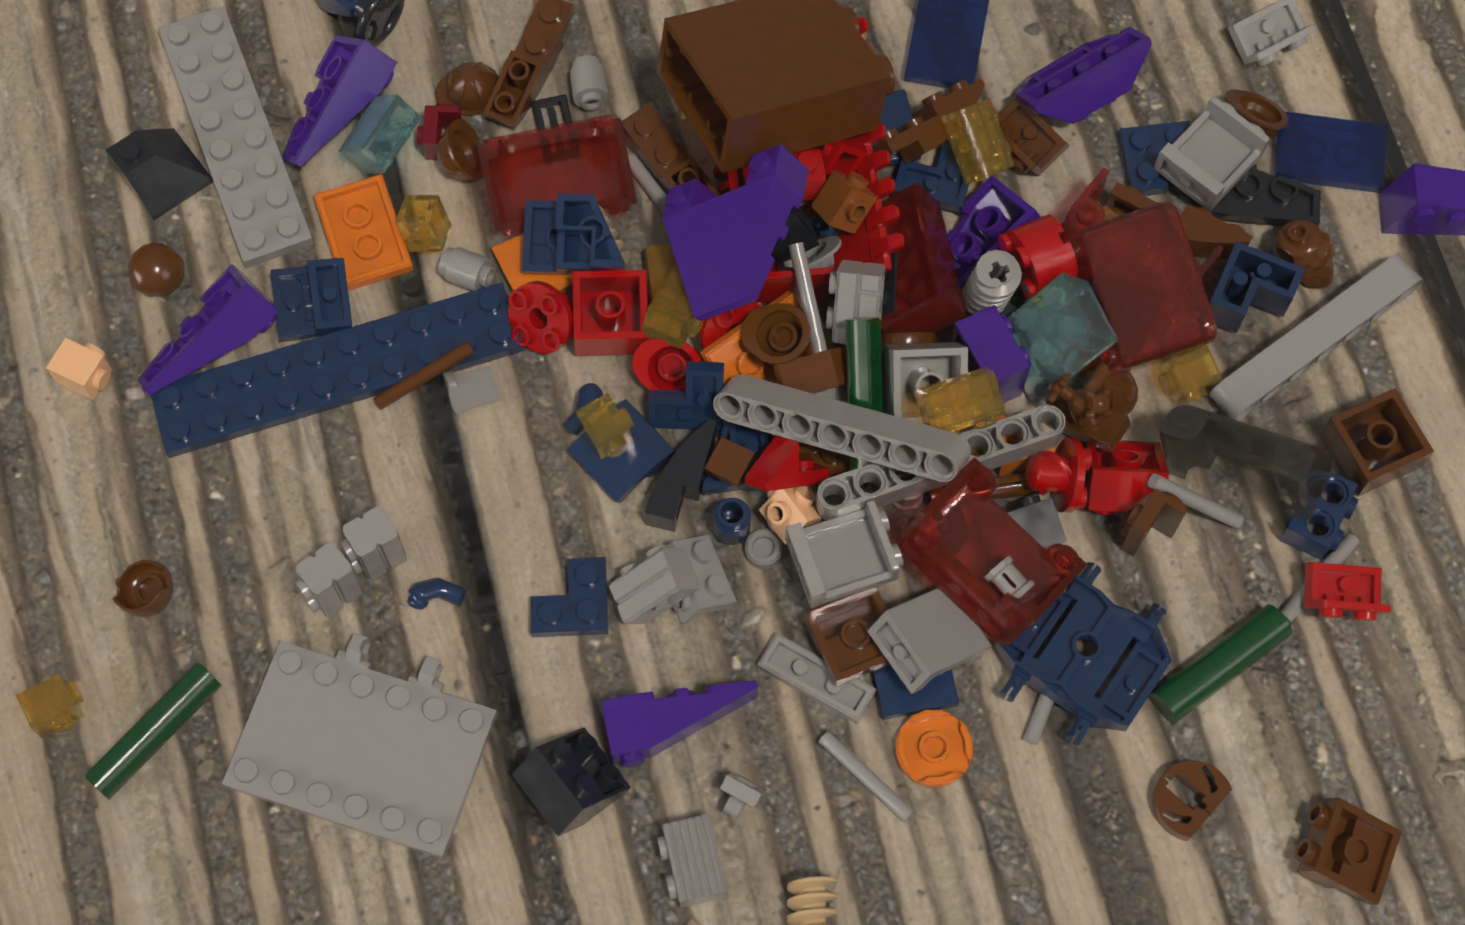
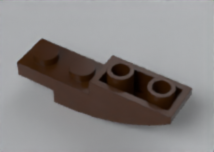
M538 0L516 51L511 50L484 109V116L514 128L519 125L531 108L532 101L536 100L564 46L562 39L576 10L574 4L564 0Z
M966 79L947 88L949 94L944 97L941 91L923 99L924 107L912 114L913 120L903 125L905 131L898 133L897 129L894 128L886 132V136L878 141L880 144L873 147V153L886 150L892 156L900 152L903 160L908 164L939 146L951 137L970 116L985 86L983 80L980 79L968 85Z
M649 103L619 123V128L638 152L640 161L666 195L669 189L697 179L716 196H720V193L693 156L688 158Z
M1116 182L1110 192L1105 210L1134 224L1130 237L1150 246L1185 256L1228 259L1236 241L1249 246L1253 237L1246 233L1242 227L1232 223L1228 224L1214 217L1205 208L1187 204L1182 214H1179L1170 205L1163 202H1155L1142 195L1138 189L1132 186H1124Z

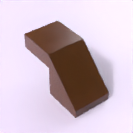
M846 346L801 357L786 364L774 365L773 368L778 384L813 394L847 385Z

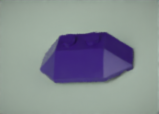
M1132 27L1122 29L1120 34L1106 35L1087 42L1028 76L1021 85L1020 90L1015 93L1016 99L1035 112L1071 124L1084 120L1089 114L1106 104L1113 103L1118 97L1131 90L1152 45L1151 38Z

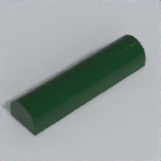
M879 317L845 319L848 403L884 413L881 319ZM850 456V470L872 464V462Z
M1267 604L1153 690L1149 695L1150 699L1174 726L1292 635L1290 623L1279 609L1271 604Z
M200 663L195 664L90 769L85 778L110 800L222 685Z

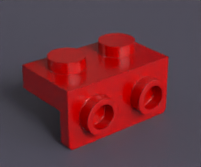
M1319 562L1305 563L1304 609L1319 610V617L1342 618L1343 612L1353 613L1354 620L1377 621V614L1391 613V605L1381 604L1382 568Z

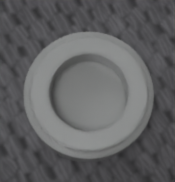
M766 529L757 530L747 538L745 556L747 561L755 568H772L782 557V541L773 531Z

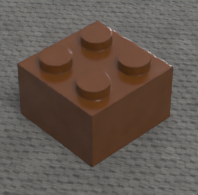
M1396 388L1330 417L1320 433L1346 479L1358 484L1355 490L1357 497L1421 468L1434 452Z

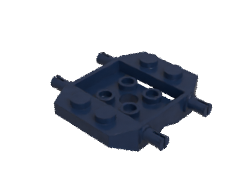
M1087 562L1079 576H1041L995 644L1011 675L999 692L1000 696L1005 698L1013 687L1006 699L1009 702H1013L1023 685L1026 684L1047 696L1076 716L1077 720L1065 735V738L1070 742L1077 730H1079L1080 732L1072 743L1077 746L1080 745L1088 730L1093 727L1126 731L1172 661L1161 632L1157 627L1163 616L1167 613L1164 607H1161L1155 618H1153V615L1160 606L1153 603L1143 618L1134 611L1115 605L1101 590L1092 585L1101 573V568L1096 565L1090 576H1088L1095 564L1093 562ZM1073 600L1076 604L1037 660L1034 656ZM1132 639L1137 641L1100 699L1094 697ZM1079 640L1092 642L1096 648V653L1092 656L1081 655L1077 651L1076 642Z

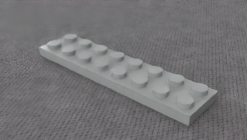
M221 6L159 27V34L245 268L314 245L225 7Z

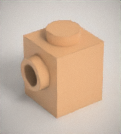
M68 338L63 340L46 367L56 383L91 400H94L99 391L106 388L112 368L105 359L106 354L104 351L93 344L86 343L85 346H82Z

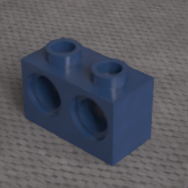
M1316 465L1304 484L1279 541L1322 560L1329 549L1335 552L1345 532L1339 529L1343 518L1350 519L1359 499L1353 497L1358 484ZM1321 493L1331 494L1336 499L1337 504L1326 502ZM1313 524L1318 526L1323 535L1317 536L1312 534L1307 525Z

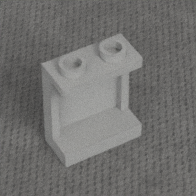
M1213 96L1209 100L1205 111L1173 144L1168 142L1159 152L1153 169L1205 209L1211 211L1263 156L1270 138L1261 127L1248 122L1240 116L1232 105L1222 102Z
M874 500L867 501L864 509L806 528L802 527L801 522L786 527L785 540L810 608L898 580L899 566L903 565V558L896 543L891 545L886 533L890 531L887 515L884 509H877Z
M948 584L885 611L867 631L911 694L922 690L934 677L963 663L965 666L974 664L992 646Z

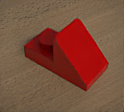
M776 436L746 474L745 484L764 491L821 484L829 478V468L814 463V458L799 456V443L797 441Z

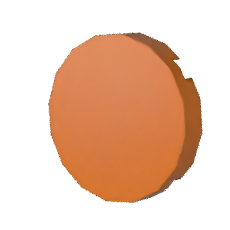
M924 710L912 715L901 727L895 742L896 759L901 771L912 782L927 788H942L955 783L967 771L973 756V739L967 726L960 719L958 720L951 716V713L943 710Z

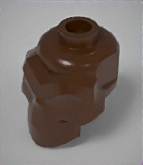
M1294 220L1283 225L1276 234L1275 245L1278 258L1305 268L1300 281L1305 286L1311 288H1325L1329 286L1334 276L1332 259L1335 254L1334 245L1329 234L1322 232L1317 225L1308 220Z

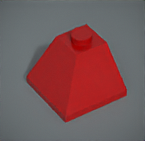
M1120 440L1112 453L1085 442V448H1089L1092 453V464L1089 471H1086L1085 474L1088 510L1102 515L1127 512L1154 491V489L1148 486L1149 478L1156 473L1169 480V471L1160 442Z

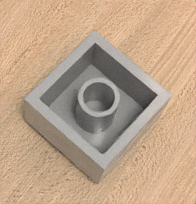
M957 342L883 345L885 414L925 425L968 423V347Z

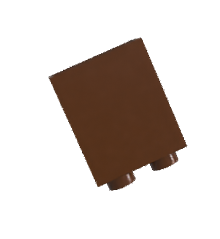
M737 0L664 19L657 74L722 173L749 166L752 155L779 144L792 154L875 131L878 129L885 98L890 96L895 88V75L887 56L880 52L873 53L860 35L859 24L854 11L848 5L839 6L836 0Z

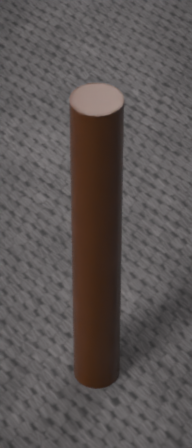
M468 340L373 397L376 405L380 410L384 409L473 355L475 350Z

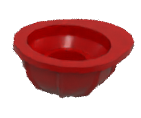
M658 337L648 339L639 345L634 352L632 364L638 380L648 390L686 391L687 361L702 362L696 349L687 342L674 338Z

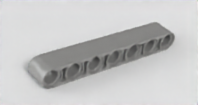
M1399 253L1394 254L1222 380L1210 392L1209 396L1233 423L1240 421L1409 296L1421 285L1424 279Z
M738 374L733 376L713 401L714 410L717 415L728 422L939 482L953 480L971 453L968 441L957 433L748 375Z
M1043 405L960 433L959 435L968 441L970 447L976 446L981 448L985 455L976 457L970 454L956 477L948 482H939L913 474L914 479L903 481L896 476V473L900 470L876 463L824 480L818 487L816 499L817 513L822 519L827 521L864 509L866 502L874 500L877 508L1035 455L1039 451L1049 450L1060 441L1065 427V416L1057 407ZM1049 423L1055 431L1043 432L1037 424ZM1014 435L1019 439L1020 443L1008 444L1003 440L1002 436ZM867 482L874 483L879 490L875 493H866L860 488V485ZM832 494L838 495L842 498L843 503L836 506L829 505L825 502L824 498Z

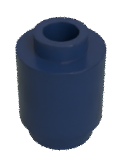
M738 498L723 499L716 505L713 511V531L719 541L727 545H737L745 541L751 530V511L748 505Z

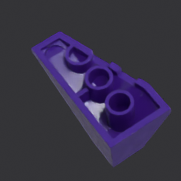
M335 35L315 72V76L320 78L318 85L313 92L307 93L303 102L307 105V113L305 117H301L295 123L282 155V160L301 167L380 94L382 89L389 85L394 76L393 69L397 61L364 39Z
M993 175L965 202L961 209L963 216L955 230H949L945 237L947 244L939 258L932 260L912 295L935 318L962 301V289L981 256L988 251L1001 250L998 243L999 235L1041 217L1036 209Z
M233 264L222 273L200 298L204 306L198 314L193 317L186 316L179 325L181 329L178 334V340L175 343L171 341L165 344L139 377L140 384L149 395L251 340L259 332L269 329L274 323L275 315L279 310Z
M757 681L711 685L703 690V694H695V691L688 690V688L675 689L672 694L660 699H655L653 692H644L602 700L613 765L621 764L623 768L642 765L645 763L644 759L657 755L758 698Z

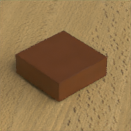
M721 437L704 468L705 473L739 489L755 459V452Z

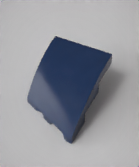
M557 193V201L526 200L522 272L524 274H573V271L625 269L623 257L594 194Z

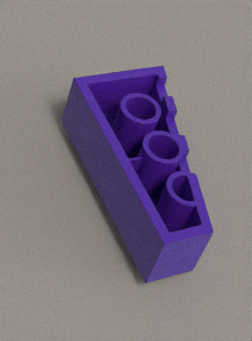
M1414 163L1378 195L1381 234L1465 235V171Z

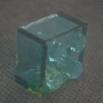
M1063 272L1008 317L1021 344L1029 353L1030 362L1037 376L1056 381L1064 373H1069L1073 377L1118 341L1088 281Z

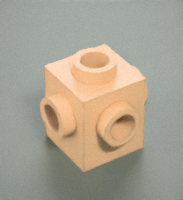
M808 486L769 491L767 494L769 499L759 509L767 520L769 528L780 537L785 545H787L785 540L787 526L801 522L802 527L806 528L824 521L817 513L816 495Z

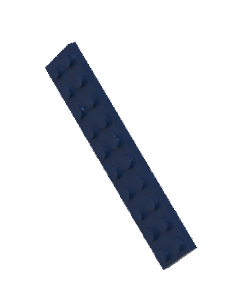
M503 282L178 379L151 394L167 456L172 458L377 396L467 340L471 343L475 353L448 370L457 372L525 351L524 346L519 345L511 336L513 327H511L508 317L509 299ZM518 332L517 339L518 341L522 342L520 333Z

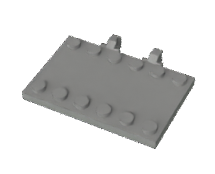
M357 633L353 634L346 652L339 650L336 658L280 640L222 785L225 788L444 860L496 721L497 710L442 693L444 683L438 682L443 665L440 663L441 660L432 657H425L418 678L409 676L408 681L371 670V664L365 662L371 646V640L369 637Z

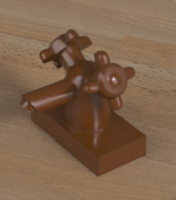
M1104 363L1099 364L1084 387L1077 390L1067 384L1071 374L1064 373L1062 377H1059L1052 383L1049 391L1050 395L1047 398L1048 402L1052 404L1057 396L1060 397L1055 407L1060 409L1065 416L1066 422L1063 433L1112 453L1131 423L1127 415L1109 409L1108 396L1110 390L1108 388H1103L1098 393L1109 377L1110 370L1108 366Z

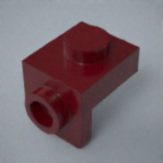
M449 103L425 105L423 125L417 126V146L423 147L426 160H438L436 146L442 138V129H447L449 124L458 118L463 119L461 107L453 106Z

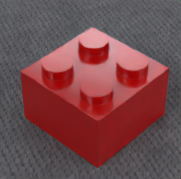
M646 269L573 271L575 356L634 355L639 345L648 340Z

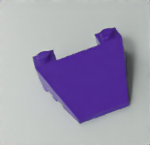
M781 144L752 155L745 186L716 196L699 180L693 179L669 189L662 219L694 318L698 321L755 302L775 261L771 256L778 238L780 240L785 239L789 228L785 225L792 208L794 210L799 209L803 200L809 171L805 165Z

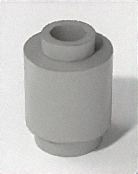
M585 55L576 58L572 62V68L569 72L574 103L585 110H596L605 104L609 98L604 66L595 56Z
M448 247L443 252L438 266L439 274L445 276L446 281L473 291L490 286L495 276V268L492 267L491 258L461 247H456L455 249Z

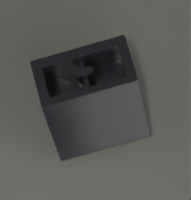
M585 727L537 746L512 774L557 836H561L584 825L631 788L621 775L619 769L613 765L598 745L596 739L590 735Z

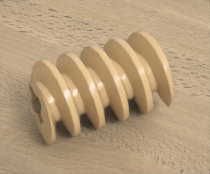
M807 876L788 883L787 891L797 896L787 900V907L797 912L787 916V923L789 925H833L827 923L826 918L837 915V910L826 906V902L837 899V893L826 890V886L837 883V878L830 876Z

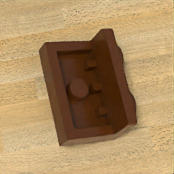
M1016 98L994 120L989 117L984 122L991 129L987 134L988 137L1001 149L1007 145L1015 153L1011 160L1025 174L1031 169L1040 176L1070 146L1037 112Z
M1154 489L1146 504L1142 505L1138 502L1129 515L1127 523L1120 533L1126 537L1120 550L1134 557L1151 528L1172 538L1188 508L1183 505L1176 495Z

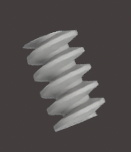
M1001 250L988 251L981 256L962 289V303L970 314L973 315L993 305L996 306L999 313L1004 310L1021 282L1022 272L1020 264L1015 257Z

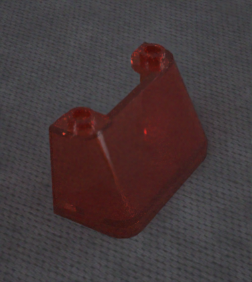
M617 114L602 115L492 137L476 142L495 231H503L504 236L524 232L526 200L557 201V193L594 194L599 206L603 209H608L609 214L630 211V205L637 203L621 117Z
M1164 201L1073 231L1064 237L1065 241H1070L1073 247L1078 267L1089 266L1112 334L1104 340L1100 351L1103 363L1110 370V376L1188 355L1215 340L1217 335L1215 318L1180 215L1172 202Z
M974 457L902 531L897 538V544L903 555L988 637L1001 645H1009L1041 617L1086 567L1087 563L1068 545L1054 543L1045 550L990 497L997 488L994 474ZM1008 555L1013 558L1012 564L1027 580L1035 582V585L1020 599L1014 597L1009 592L1004 595L992 581L987 582L984 579ZM1004 573L1003 577L1013 588H1016L1014 582Z

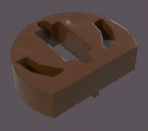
M1196 760L1179 762L1167 769L1157 781L1152 795L1153 811L1157 821L1166 832L1180 840L1189 841L1232 788L1227 778L1217 768L1208 763ZM1201 769L1210 779L1214 793L1210 792L1208 780L1205 777V775L1201 772ZM1165 777L1170 781L1175 777L1201 799L1199 805L1202 809L1198 806L1194 810L1191 809L1166 787L1169 782ZM1163 814H1166L1173 819L1188 820L1189 822L1188 824L1174 822L1169 818L1163 816Z

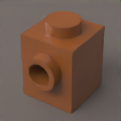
M833 170L811 207L829 226L855 234L877 200V196L867 187L869 182L860 174L850 171L847 175Z

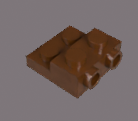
M877 587L846 596L833 603L828 602L810 608L809 612L805 614V626L819 656L823 657L836 686L890 664L867 632L887 611Z
M1339 797L1320 799V802L1314 804L1308 813L1307 821L1312 825L1308 839L1301 841L1296 849L1295 857L1300 861L1297 872L1328 889L1338 888L1369 905H1378L1402 831Z

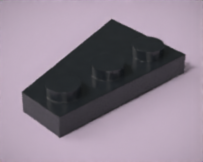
M1254 164L1210 211L1214 217L1220 220L1279 226L1294 220H1308L1319 226L1321 191L1282 175L1275 177L1256 169L1257 165Z

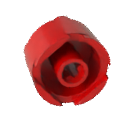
M1050 214L1012 228L998 236L1001 250L1014 256L1020 264L1022 276L1019 287L1029 301L1036 299L1044 291H1048L1051 288L1050 286H1055V283L1059 284V282L1063 283L1065 281V283L1070 285L1074 283L1073 279L1078 277V265L1070 241L1063 244L1058 233L1064 231L1058 220Z

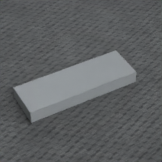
M778 633L775 634L757 664V668L855 724L859 723L877 691L876 688L858 678L836 686L823 658Z

